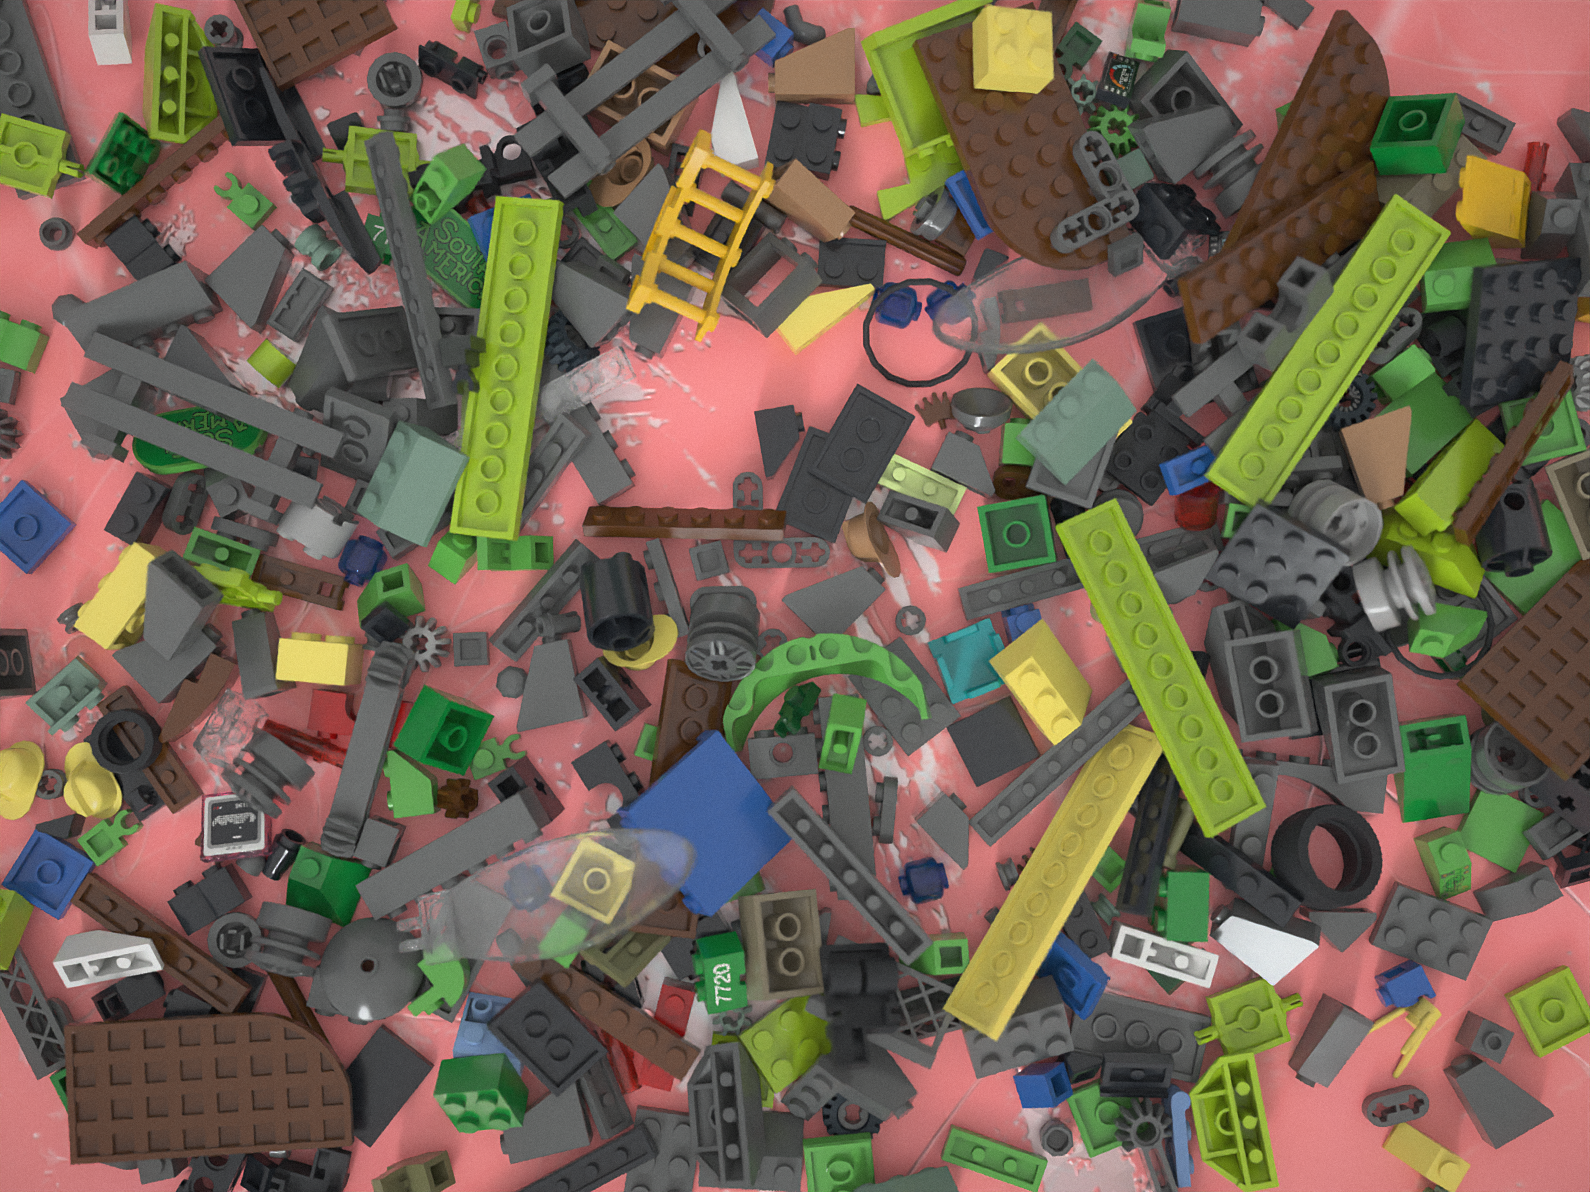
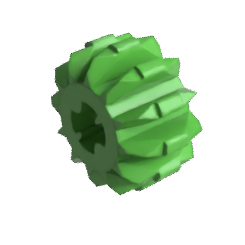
M1110 104L1108 110L1104 106H1100L1096 110L1097 116L1091 115L1087 121L1091 126L1087 129V132L1095 131L1100 133L1107 141L1116 160L1119 154L1124 156L1132 152L1131 148L1138 147L1127 126L1132 122L1138 121L1139 114L1129 116L1127 114L1130 108L1129 104L1127 108H1122L1121 111L1118 110V106ZM1109 128L1112 131L1117 129L1120 132L1119 135L1117 133L1110 134L1108 132Z

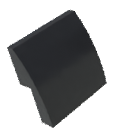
M1011 695L947 727L976 787L992 781L1041 755Z

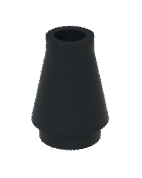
M282 829L279 834L274 836L262 873L271 880L279 881L283 874L294 864L300 847L306 844V839L294 830Z

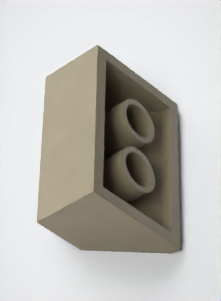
M1461 134L1447 173L1380 175L1378 172L1375 177L1377 179L1381 210L1390 197L1397 194L1431 218L1460 188V170L1462 167H1466L1467 155H1473L1485 160L1488 158Z
M1590 447L1586 448V451L1571 454L1544 466L1583 561L1590 558Z
M816 889L738 897L748 1000L770 1001L824 993L819 955L822 941Z

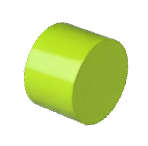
M267 338L246 360L257 372L278 388L293 374L297 365L292 358Z

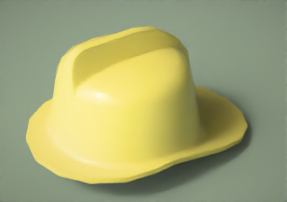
M653 615L655 631L648 641L626 651L603 650V655L608 662L615 666L625 667L632 671L648 669L657 660L666 656L676 644L678 637L677 624L671 617L666 615Z
M20 741L13 744L10 748L0 751V815L5 819L16 820L22 818L29 812L34 802L45 766L44 754L41 748L34 742Z
M77 743L69 749L65 757L64 769L67 782L64 787V799L71 810L84 817L110 818L119 812L122 806L123 794L114 773L100 766L93 757L90 743Z

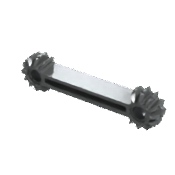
M384 641L375 649V654L367 668L366 686L330 814L322 828L323 833L320 838L322 850L337 857L351 858L354 856L366 820L370 817L369 814L404 691L413 673L412 669L415 664L414 651L396 642Z
M1145 1097L1139 1105L1135 1098H1131V1107L1129 1109L1125 1106H1120L1119 1108L1123 1117L1114 1118V1124L1118 1127L1114 1135L1118 1141H1122L1121 1146L1126 1152L1129 1153L1136 1148L1138 1149L1152 1192H1178L1161 1143L1163 1138L1173 1136L1172 1130L1167 1127L1172 1123L1171 1117L1164 1113V1107L1160 1103L1152 1105V1101ZM1150 1122L1146 1131L1136 1132L1139 1124ZM1151 1149H1154L1165 1181L1164 1186L1159 1185L1149 1156Z

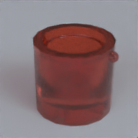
M1209 481L1175 495V522L1180 527L1191 531H1203L1215 525L1218 519L1220 487Z

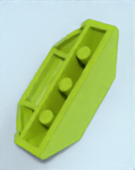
M159 3L154 5L145 45L142 114L149 138L185 144L217 117L218 107L198 55V51L203 46L214 47V45L207 39L204 30L195 21L196 18L191 10Z
M1395 506L1380 510L1383 524L1380 538L1373 550L1365 557L1366 559L1376 557L1382 565L1389 567L1388 552L1394 550L1403 564L1402 547L1411 544L1420 559L1424 561L1433 584L1472 599L1476 598L1485 569L1481 568L1479 556L1473 543L1470 546H1466L1456 541L1452 523L1441 532L1435 529L1423 537L1394 509Z
M1250 1050L1218 1056L1188 1092L1201 1160L1244 1192L1279 1187L1254 1052Z

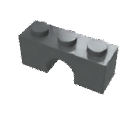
M1301 257L1295 259L1277 283L1280 295L1273 311L1268 316L1256 311L1235 338L1245 359L1270 372L1275 370L1334 292L1328 271Z

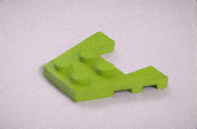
M855 95L854 101L861 128L891 121L882 96ZM946 142L936 145L938 152L919 159L918 154L906 158L901 147L909 184L877 191L876 195L883 220L889 222L904 210L917 205L923 196H926V194L931 195L940 186L946 187L944 183L946 179L964 170L954 145L948 147Z

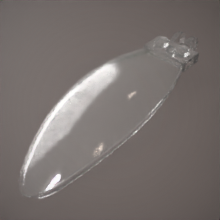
M1133 227L1128 228L1130 235L1137 232ZM1206 235L1187 236L1169 260H1160L1143 240V264L1116 277L1108 271V261L1089 269L1066 271L1041 266L1024 257H1019L975 280L942 304L933 320L932 332L939 341L952 348L986 354L1035 353L1083 342L1108 331L1130 317L1153 297L1167 279L1171 280L1189 270L1192 264H1197L1198 256L1193 251L1202 246L1208 237Z
M652 829L596 830L566 835L532 845L486 866L460 882L451 890L447 889L417 896L419 916L398 921L396 925L397 931L402 932L421 928L422 937L399 943V950L406 953L423 949L425 965L428 966L463 959V957L490 962H529L552 959L582 951L627 930L668 900L691 874L696 861L695 848L683 837L667 831Z

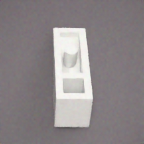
M88 0V36L97 65L132 63V33L128 0Z
M732 71L721 79L711 132L712 148L710 149L714 150V155L745 170L759 167V158Z
M1113 921L1108 938L1112 949L1105 952L1111 958L1210 989L1219 955L1180 941H1166L1155 932L1121 921Z
M103 930L67 936L53 961L66 988L163 970L164 963L151 939Z

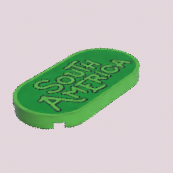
M412 205L411 210L416 217V231L419 244L424 251V265L427 277L462 307L481 309L487 263L469 223L454 209H451L436 223L430 225L417 208Z
M197 406L156 415L251 455L256 453L254 450L259 444L262 446L268 436V432L236 419L232 423ZM137 437L133 438L132 450L135 458L144 468H147L152 473L168 475L208 468L205 465Z

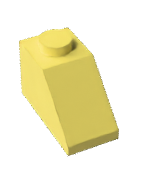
M1406 1122L1394 1125L1382 1145L1385 1150L1449 1192H1456L1471 1167V1164L1458 1154Z

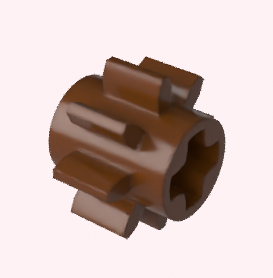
M446 779L447 785L442 786L437 791V808L446 810V818L457 819L460 817L468 819L469 812H472L478 806V789L470 787V779Z

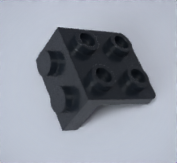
M1145 183L1135 195L1139 202V212L1129 223L1160 260H1169L1188 235H1217L1221 230L1220 225L1215 221V214L1210 209L1201 205L1196 199V192L1186 184Z

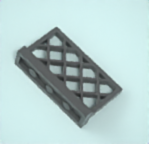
M839 934L834 944H857ZM896 961L898 971L903 972L899 975V979L908 975L917 979L921 993L903 1000L900 990L897 988L896 994L908 1025L898 1028L894 1033L867 1034V1040L931 1070L953 1015L947 1011L934 1014L927 994L941 990L951 995L954 988ZM922 982L935 988L925 991ZM820 994L810 996L804 1011L830 1022L834 1017L826 1016L824 996ZM923 996L930 1016L912 1023L904 1003ZM945 1015L939 1027L936 1018ZM932 1020L937 1032L932 1046L918 1041L914 1026ZM909 1028L913 1038L901 1033V1031Z

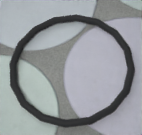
M932 278L907 279L886 288L871 303L863 322V347L872 366L887 380L906 387H932L951 379L968 363L976 345L977 321L969 302L954 287ZM931 285L949 292L963 305L970 322V343L962 360L948 373L932 380L909 381L891 374L877 361L870 346L869 325L876 308L891 293L907 286Z
M1479 588L1477 597L1482 603L1484 611L1487 612L1486 620L1488 627L1485 645L1473 662L1458 671L1445 673L1421 669L1402 655L1392 640L1389 628L1383 630L1384 638L1393 650L1392 652L1396 659L1415 674L1437 680L1457 678L1465 675L1492 647L1495 623L1491 605Z

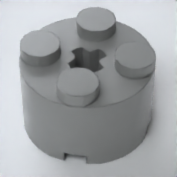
M324 495L322 499L317 498L313 509L291 501L279 521L276 532L287 540H296L304 545L303 551L317 560H321L323 556L334 559L340 555L359 525V521H352L355 516L351 512L345 510V507L335 500Z

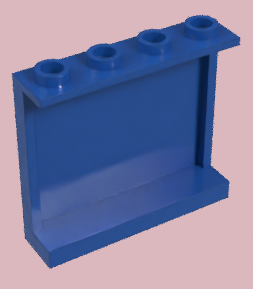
M718 730L703 731L696 738L698 744L627 808L619 807L616 810L622 817L620 824L624 830L632 837L636 835L642 842L641 850L645 856L653 863L657 861L663 868L662 876L665 881L674 889L678 887L685 896L683 899L685 906L695 915L699 913L710 917L792 840L767 812V807L773 802Z

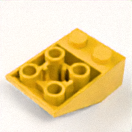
M1467 155L1466 167L1461 168L1459 175L1460 187L1463 188L1462 201L1457 202V222H1460L1473 239L1488 238L1491 249L1525 248L1531 181L1524 172L1473 155Z

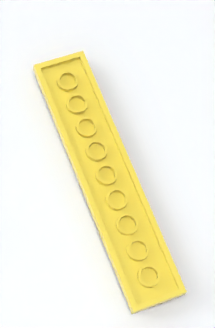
M1128 724L1084 764L943 1007L945 1011L995 1041L998 1040L1161 755L1163 749L1155 733Z

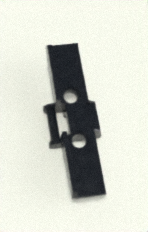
M264 67L260 68L259 71L278 125L286 141L268 149L271 160L276 161L274 163L276 168L284 177L288 176L282 181L286 191L292 193L290 197L293 203L298 206L302 214L310 221L320 223L326 220L351 258L370 275L376 271L383 261L349 192L343 190L333 195L316 161L322 158L323 147L326 148L296 85L282 92L277 87L270 73Z

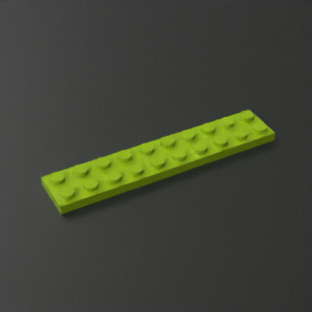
M1397 194L1391 196L1333 282L1334 292L1275 368L1204 474V477L1250 508L1254 506L1259 497L1271 503L1452 232Z
M496 196L477 337L485 339L486 353L479 354L480 367L472 368L475 378L479 381L480 391L479 393L469 391L461 451L470 458L456 485L450 533L518 541L563 218L564 204L559 200Z
M1116 498L1055 526L1205 837H1213L1267 807Z

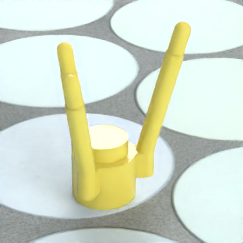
M1421 996L1414 1005L1405 1008L1398 1007L1375 1021L1373 1028L1368 1033L1370 1034L1374 1030L1379 1029L1403 1013H1408L1405 1020L1415 1030L1400 1050V1053L1404 1056L1393 1072V1077L1396 1079L1399 1078L1427 1033L1436 1024L1435 1022L1442 1016L1441 1012L1432 1003Z

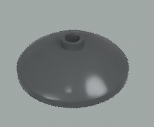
M368 917L351 922L333 936L324 950L320 964V980L323 991L329 1002L338 1011L353 1019L377 1021L391 1017L404 1009L412 1001L421 986L424 974L418 966V963L424 959L421 947L408 929L393 920L379 918L375 921L373 917ZM368 960H372L374 962V969L368 973L364 972L363 964Z

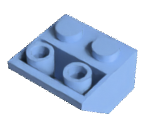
M469 992L453 1047V1058L505 1053L520 1077H522L524 1064L487 1029V1022L511 1002L513 998Z

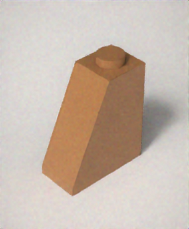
M855 28L842 30L776 60L775 72H768V93H775V104H777V100L794 104H854Z
M797 159L773 169L771 179L775 180V185L770 196L767 199L763 198L765 203L782 214L787 215L788 219L824 243L836 238L840 240L851 228L849 221L855 214L846 203Z
M1410 406L1354 424L1338 432L1360 495L1375 503L1379 510L1395 506L1394 499L1403 495L1412 415Z

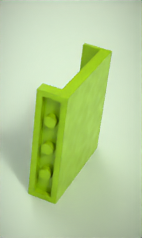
M957 0L874 32L861 41L906 158L918 154L919 159L934 154L938 152L936 145L946 142L948 147L953 146L950 134L913 49V43L917 39L973 22L983 11L984 7L992 3L993 0Z

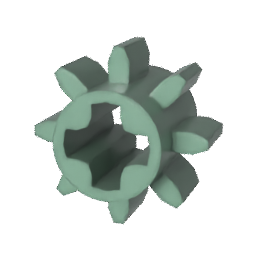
M1082 74L1080 80L1076 82L1071 78L1067 80V85L1080 116L1086 111L1088 114L1093 115L1096 111L1093 103H1100L1101 101L1095 98L1096 86L1099 82L1094 81L1092 83L1086 79L1085 74ZM1077 92L1082 93V98H1083V99H1086V100H1085V101H1081V100H1080V96H1079L1078 94H1076V93H1077Z
M748 1005L747 1007L734 1009V1013L740 1012L737 1021H733L731 1017L725 1018L727 1011L720 1012V1015L713 1019L712 1024H721L723 1036L728 1031H735L736 1035L741 1033L743 1024L746 1026L752 1025V1020L746 1017L745 1014L750 1013L753 1006Z

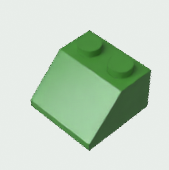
M1488 238L1444 243L1419 281L1420 293L1422 294V314L1469 308L1473 267L1496 264Z

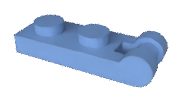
M1170 1083L1168 1098H1161L1164 1113H1167L1172 1120V1123L1167 1127L1172 1130L1173 1136L1164 1138L1165 1153L1176 1186L1178 1188L1191 1187L1190 1175L1194 1174V1162L1191 1154L1188 1153V1141L1191 1140L1192 1134L1189 1121L1186 1120L1185 1111L1189 1108L1191 1100L1186 1092L1177 1085Z

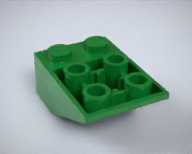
M119 111L114 115L83 174L122 196L142 180L149 166L156 162L160 154L162 142L158 139L149 138L147 130L128 115Z
M1449 713L1400 721L1399 728L1405 772L1395 773L1394 780L1402 823L1469 813L1471 743L1466 715Z

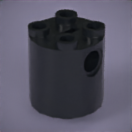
M1522 479L1509 484L1476 535L1477 552L1481 568H1484L1485 571L1494 573L1505 572V576L1510 578L1522 577L1532 573L1535 565L1546 561L1552 556L1553 550L1538 490L1534 487L1532 479Z
M618 552L611 558L584 563L580 568L579 582L589 642L596 648L606 651H626L648 641L655 631L644 566L638 561L633 560L632 555L628 552Z

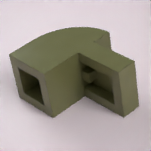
M447 1150L428 1152L401 1160L386 1167L387 1171L371 1180L374 1192H441L456 1183Z

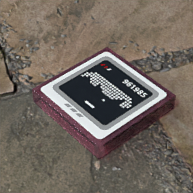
M233 792L202 795L200 854L202 862L209 863L272 855V817L254 810Z

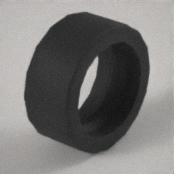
M130 708L109 712L98 720L92 730L90 739L92 755L100 766L113 773L126 774L144 770L155 762L161 752L162 743L158 739L161 727L154 717L143 710ZM119 722H134L139 725L144 733V751L135 760H119L110 750L108 742L110 731Z

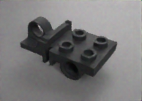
M584 117V121L589 125V127L594 132V129L588 117ZM531 121L517 127V132L521 130L523 127H525L527 124H529ZM563 133L533 156L532 160L546 182L554 200H559L564 204L563 214L578 208L582 217H585L598 210L588 186L585 184L567 199H564L548 180L550 174L579 153L577 148Z
M513 135L501 138L497 143L495 153L492 152L488 145L479 146L481 154L479 162L486 170L473 191L452 208L459 215L471 209L474 202L473 192L483 190L484 197L489 199L491 195L495 194L502 196L500 186L537 178L531 158L522 147L521 153L516 159L508 160L503 157V151L509 144L520 146ZM430 163L419 165L416 167V171L408 172L410 186L413 189L417 186Z
M1469 308L1423 314L1421 312L1422 331L1417 340L1430 355L1432 363L1441 377L1444 378L1451 375L1452 380L1442 387L1447 396H1455L1460 400ZM1410 321L1407 325L1412 327V322ZM1502 402L1464 407L1473 419Z
M1171 372L1168 373L1148 401L1140 408L1147 416L1141 411L1133 417V423L1116 438L1105 469L1106 473L1149 506H1153L1167 488L1159 464L1191 451L1187 445L1192 449L1201 446L1204 442L1202 439L1205 438L1179 418L1183 412L1171 396L1188 382H1182Z
M1343 566L1318 598L1319 601L1327 606L1321 616L1333 619L1335 622L1326 631L1331 637H1341L1342 639L1337 650L1340 661L1349 667H1363L1380 656H1387L1393 650L1369 621L1362 601L1356 604L1351 598L1358 589L1353 576L1352 566ZM1353 642L1360 644L1363 650L1362 657L1355 662L1347 656V648Z
M886 942L822 945L819 948L826 1016L834 1017L825 1026L826 1039H829L831 1042L834 1069H864L870 1065L867 1034L894 1033L899 1028V1021L902 1019L901 1014H894L900 1008V1004L896 1002L895 997L899 981L896 960L894 957H890L889 945Z
M342 1147L317 1148L313 1165L283 1158L272 1177L271 1182L273 1184L269 1192H342L348 1183L350 1175L347 1172L352 1151L342 1149Z

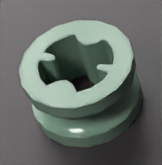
M1100 893L1098 901H1091L1090 903L1094 911L1110 926L1112 918H1119L1121 913L1115 910V906Z

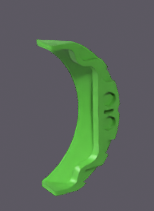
M828 633L816 634L812 638L800 637L774 648L755 664V669L752 673L744 677L737 686L729 705L726 707L723 724L726 742L734 752L743 751L745 741L753 724L762 711L776 697L805 680L832 674L858 675L880 681L908 698L920 710L922 720L932 718L923 684L915 673L896 655L871 641L859 637Z

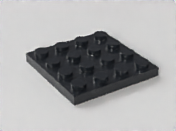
M1570 256L1473 267L1459 405L1473 407L1531 398L1535 393L1541 391L1540 385L1545 374L1548 371L1553 372L1560 360L1570 363L1575 316L1577 314L1578 296L1576 291L1582 275L1580 257Z

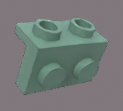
M77 655L31 696L25 704L50 726L47 730L50 735L53 736L59 729L65 733L80 719L76 715L85 706L91 710L105 697L102 691L108 683Z

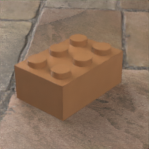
M608 40L587 79L626 49ZM654 64L588 115L613 127L677 78V76ZM699 97L645 138L651 149L666 157L669 156L673 143H676L699 101Z

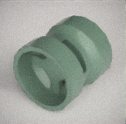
M313 224L306 228L295 242V248L301 254L311 257V263L319 271H324L332 266L343 251V248L335 240H328L326 231L318 224Z

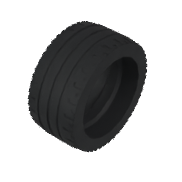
M1320 805L1298 811L1287 817L1278 826L1271 842L1270 860L1274 875L1295 893L1305 898L1301 906L1306 908L1329 910L1356 904L1367 898L1375 890L1382 874L1383 854L1377 834L1361 814L1346 806ZM1316 826L1326 829L1335 838L1342 851L1344 863L1342 879L1335 889L1328 887L1317 877L1310 863L1308 846L1311 833Z

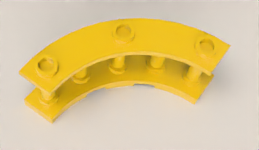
M699 129L680 166L683 168V171L676 183L678 188L671 185L641 257V260L645 261L641 275L636 274L626 306V309L639 314L645 302L648 304L654 302L698 322L694 339L698 342L702 341L707 331L713 332L719 322L720 313L717 312L719 300L730 267L734 268L741 256L742 249L738 247L762 198L767 199L770 196L775 185V180L771 179L774 164L767 162L761 174L757 176L714 155V150L710 149L712 134L702 129ZM709 167L752 188L742 210L697 189V184L693 182L700 168L706 169ZM695 202L736 222L726 245L682 225L681 220L677 219L683 203ZM677 237L719 257L720 260L712 280L668 260L667 255L663 254L668 239ZM663 272L706 292L707 295L703 308L696 307L659 290L658 285L654 283L656 274Z

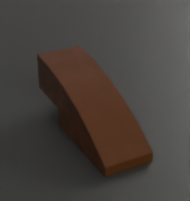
M210 653L200 678L184 679L159 735V742H175L209 717L225 699L240 675L237 659L223 653Z

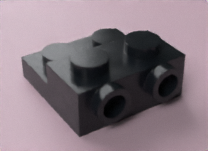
M777 100L764 167L767 162L774 164L773 169L797 159L818 179L829 181L831 171H838L841 151H835L837 138L844 139L847 119L842 118V109L815 103L804 106Z

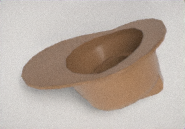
M643 139L617 159L616 165L608 173L591 179L592 182L589 185V190L596 204L603 207H613L622 203L655 167L654 158L651 156V148L646 139Z
M867 502L864 506V513L846 520L842 524L847 546L857 559L863 562H880L890 576L893 578L899 577L901 566L897 552L884 525L876 520L880 512L873 502Z

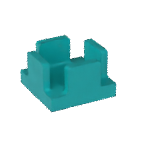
M990 618L927 642L952 704L968 698H975L1000 688L1002 684H1005L989 662L990 659L1005 648L999 633L995 632Z

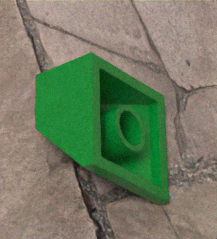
M311 841L300 847L288 877L285 904L321 915L332 920V923L345 927L351 923L361 899V895L355 885L369 878L372 869L362 865V861L356 858L331 855L329 852L322 850L321 844Z

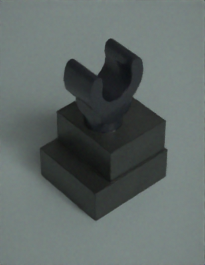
M471 334L439 339L442 366L457 370L456 377L452 382L454 394L464 395L463 388L466 382L469 384V391L479 393L480 384L477 378H475L472 368L480 367L479 354L486 353L485 339Z

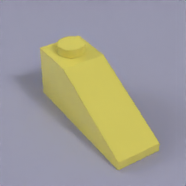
M872 284L810 295L789 315L776 331L796 356L874 295L875 288Z

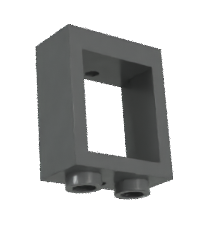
M771 232L727 275L720 297L728 308L765 338H768L823 282L815 270L818 264L806 252L800 255L790 240L786 237L780 240ZM783 257L796 268L757 307L744 295Z

